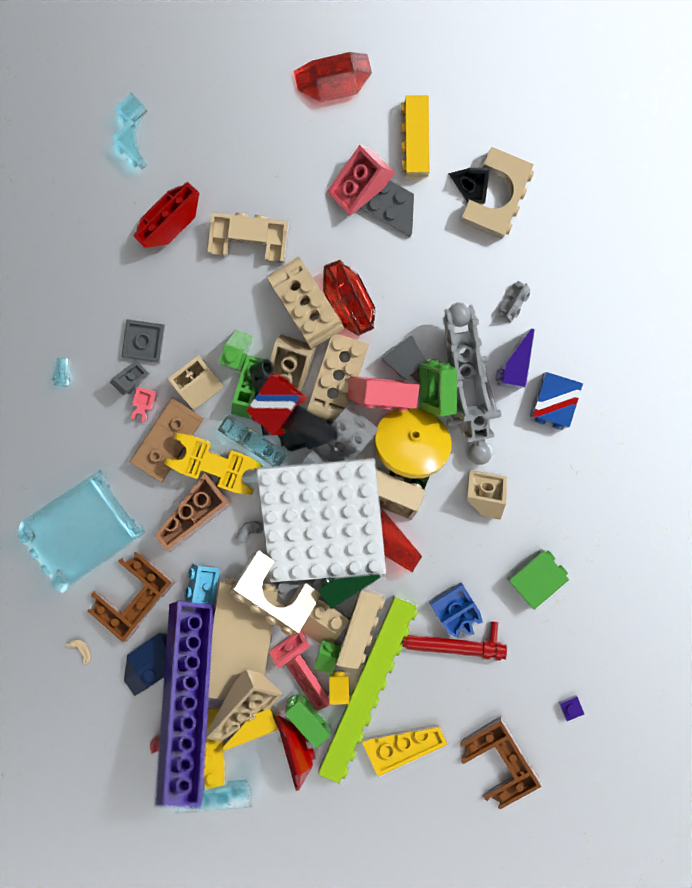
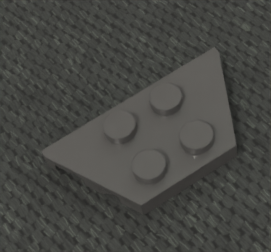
M390 180L384 189L360 209L411 237L414 193Z

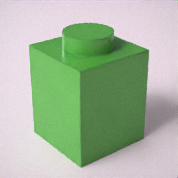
M323 640L313 669L332 675L341 646Z

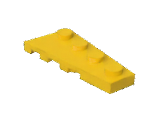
M439 725L362 740V744L378 777L448 745Z

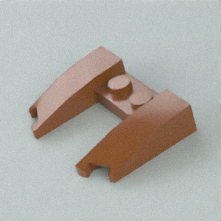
M134 552L136 557L128 561L125 558L118 560L121 565L145 584L124 612H121L96 591H93L91 597L96 598L94 610L88 609L87 611L122 642H128L147 614L175 584L174 580L138 552Z
M502 717L492 721L460 742V747L465 746V756L461 757L462 764L495 747L511 772L512 777L483 795L486 801L490 797L500 803L498 809H502L542 787L541 780L533 767L529 765Z

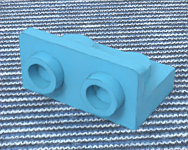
M192 564L188 571V587H186L184 592L186 602L214 605L220 569Z

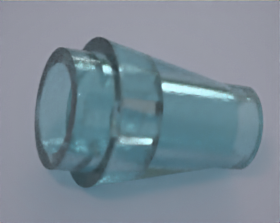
M56 358L52 377L54 386H69L71 376L68 358Z

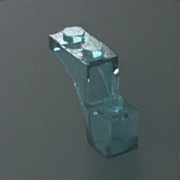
M130 93L115 107L118 113L116 117L125 126L112 137V140L115 142L114 148L121 155L125 153L129 157L127 161L134 168L138 166L143 170L147 164L139 153L136 136L139 123L147 113V109Z
M227 414L218 428V431L254 453L273 467L280 466L288 452Z

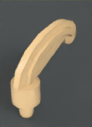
M73 640L65 644L66 647L78 648L85 658L83 659V664L89 663L91 654L83 641Z

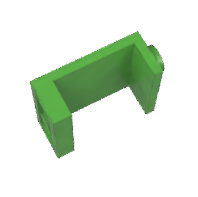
M540 549L538 556L515 575L511 574L507 578L534 610L569 581L566 576L568 572L562 565H556L554 562L556 558L549 550L545 552Z

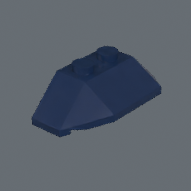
M167 633L156 634L127 655L124 682L134 696L164 678Z

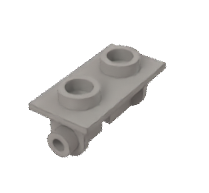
M517 281V283L513 284L508 293V296L513 299L511 301L505 298L499 308L500 312L498 314L504 318L507 316L510 322L518 317L523 302H526L530 297L531 289L527 283L523 284Z

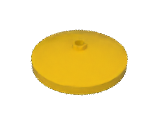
M409 408L408 411L396 409L385 415L377 426L378 431L374 436L376 453L381 462L398 475L408 478L431 476L443 468L450 456L452 443L449 431L438 417L420 408Z

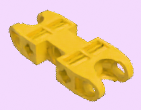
M174 433L173 438L179 440L185 446V454L181 458H174L173 460L165 458L164 464L181 474L198 479L202 470L218 476L219 479L216 485L220 488L234 493L253 494L254 489L247 487L242 480V475L247 470L262 468L263 465L246 454L229 449L227 457H223L208 451L211 445L210 441L194 435Z

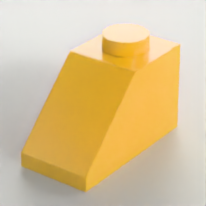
M337 670L333 671L332 675L329 674L330 705L349 704V675L345 671Z

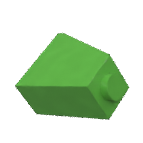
M235 330L224 346L219 363L241 372L254 336Z

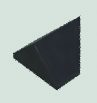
M466 168L448 173L465 198L466 203L469 200L476 203L486 202L489 168Z

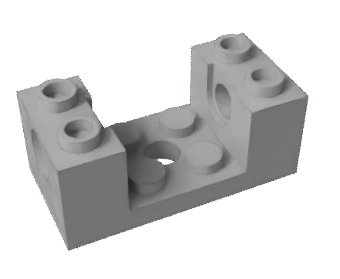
M348 405L331 425L338 429V439L314 448L301 464L354 460L373 438L378 428ZM336 442H342L345 445V450L337 449Z

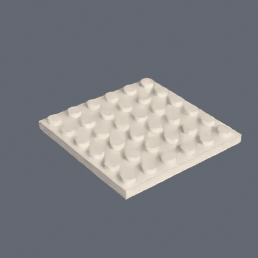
M375 458L257 469L267 555L274 561L269 569L271 582L336 578L376 573L386 574Z

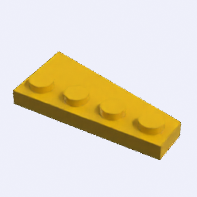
M222 705L208 709L206 733ZM206 738L203 779L206 790L225 785L224 740L217 741Z

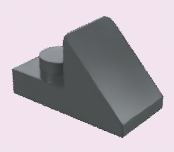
M135 361L114 376L109 383L123 396L127 393L130 395L149 376V373Z

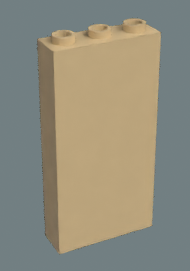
M225 578V580L222 579L220 582L213 623L209 698L225 700L234 682L246 669L259 672L265 676L273 625L268 623L263 615L252 612L247 604L236 601L233 595L229 593L236 581L234 578ZM264 584L262 592L269 604L276 607L279 589L275 588L274 585Z

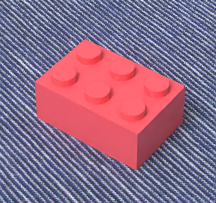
M350 376L347 399L353 400L355 405H363L362 407L374 408L376 406L382 409L391 410L392 408H397V410L408 411L409 408L417 407L419 385L401 380Z

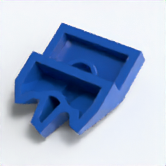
M462 582L429 602L448 634L458 638L462 629L468 636L474 635L473 622L483 623L479 609Z

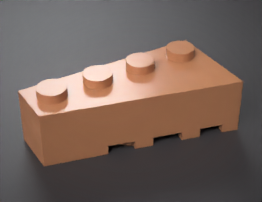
M204 473L200 481L191 489L188 496L179 504L176 511L168 518L155 536L166 551H173L232 504L211 476Z

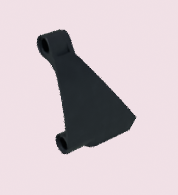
M263 359L250 366V376L256 394L259 393L269 376L274 372L273 364L268 359ZM297 404L281 427L285 433L277 435L285 448L293 452L305 447L313 449L336 441L338 439V429Z

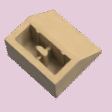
M199 355L168 378L177 392L193 410L224 388Z

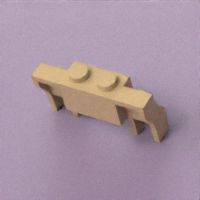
M211 212L207 252L208 254L228 256L229 241L266 245L265 261L284 263L289 223L288 221L266 219V216L263 215L247 217V214L239 212L235 215Z

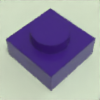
M577 695L559 702L566 721L585 715Z

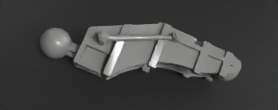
M457 302L452 304L449 309L444 310L445 315L443 318L447 363H449V366L457 368L456 415L458 418H454V414L449 415L450 419H447L446 423L448 427L460 425V430L466 440L473 442L468 450L469 459L476 465H483L488 463L492 457L491 446L485 442V439L494 438V433L490 429L489 419L499 418L502 413L496 408L484 363H487V357L480 355L482 340L479 338L477 330L479 319L475 316V310L472 305ZM468 324V331L454 333V326L463 327ZM466 348L465 352L459 354L461 349ZM467 366L466 370L461 371L463 367ZM473 377L478 405L467 407L462 380H469Z

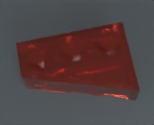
M381 509L385 556L408 571L413 572L422 555L386 512Z

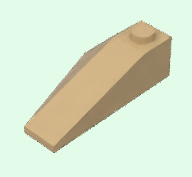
M246 669L231 687L206 733V738L223 741L240 729V724L248 719L251 721L256 718L255 714L262 709L265 711L269 709L282 696V692L261 673Z

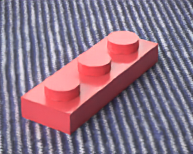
M300 655L285 664L316 711L330 705L327 693L322 689L317 678L312 674L305 660Z

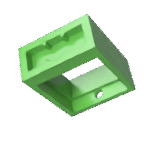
M427 359V362L419 363L420 409L440 417L457 414V368L449 366V363L446 362L440 363L438 359ZM438 373H439V399H438Z
M301 693L297 696L295 694L286 701L285 715L315 749L331 736V726Z

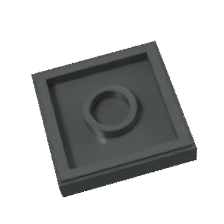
M127 319L121 357L160 363L165 324Z

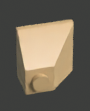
M470 470L467 500L481 516L501 520L506 506L507 477Z

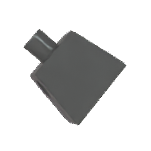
M409 336L382 358L383 362L403 380L411 375L417 384L419 383V363L426 361L412 336Z

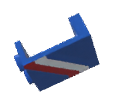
M545 372L541 379L543 383L537 403L530 417L535 418L534 422L540 424L552 423V427L556 429L570 428L583 383Z

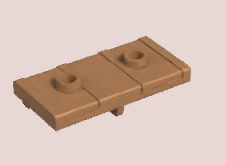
M171 397L129 462L162 483L171 470V467L163 463L165 458L172 460L179 458L185 449V446L179 440L173 438L174 433L194 435L204 418Z

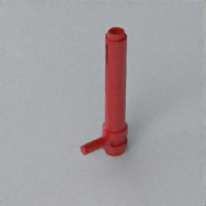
M491 621L490 641L483 640V642L408 634L407 638L403 637L402 643L406 650L481 657L484 660L493 658L495 661L506 660L507 644L497 642L499 622Z

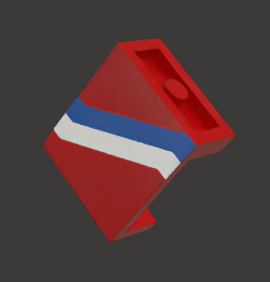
M271 374L246 412L251 415V419L255 423L265 427L264 430L269 435H283L285 432L281 429L282 425L297 404H304L308 397L282 375Z

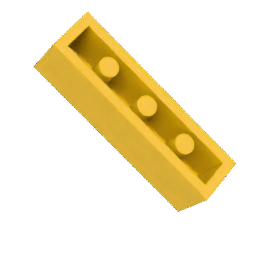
M406 95L405 102H401V114H405V121L401 122V132L405 133V140H402V152H405V159H402V171H405V177H428L430 172L429 95Z

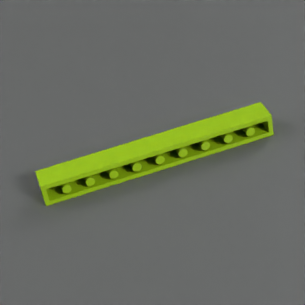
M394 595L351 693L349 704L344 709L318 769V775L340 784L341 779L346 778L349 771L347 765L349 761L353 762L357 752L354 749L357 743L360 744L364 737L362 732L364 726H368L371 721L372 715H370L372 708L376 709L380 699L377 696L380 690L384 691L387 680H385L387 673L391 674L395 665L393 662L395 655L399 656L403 645L400 643L403 637L407 638L410 631L408 625L411 620L414 621L418 613L415 603Z

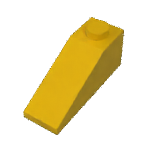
M272 706L266 711L262 709L255 714L256 718L250 721L248 719L240 725V729L234 732L224 743L223 750H229L278 730Z

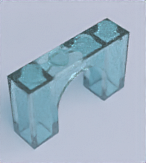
M247 780L227 781V787L203 790L202 808H169L176 814L252 807V787Z

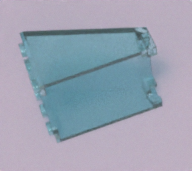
M101 469L23 520L19 526V534L17 535L23 545L25 543L28 545L32 558L39 560L41 563L40 569L46 576L49 574L52 578L51 584L56 591L65 592L145 533L141 525L136 526L135 520L129 517L113 495L110 485L104 481L106 476Z

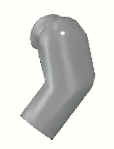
M259 521L246 522L236 538L241 542H245L249 534L261 533L263 526Z

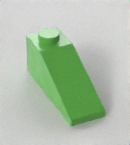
M247 355L232 401L231 414L250 419L251 415L246 411L257 394L249 369L252 364L263 359Z

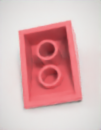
M359 145L327 192L349 215H352L385 188L395 174V171L372 149Z

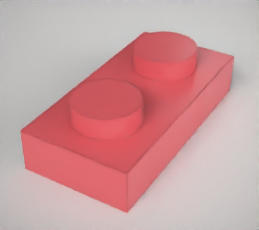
M300 630L298 634L291 635L271 649L269 653L275 665L281 668L311 646Z

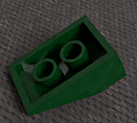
M379 573L336 578L328 577L321 580L319 591L332 610L381 578Z

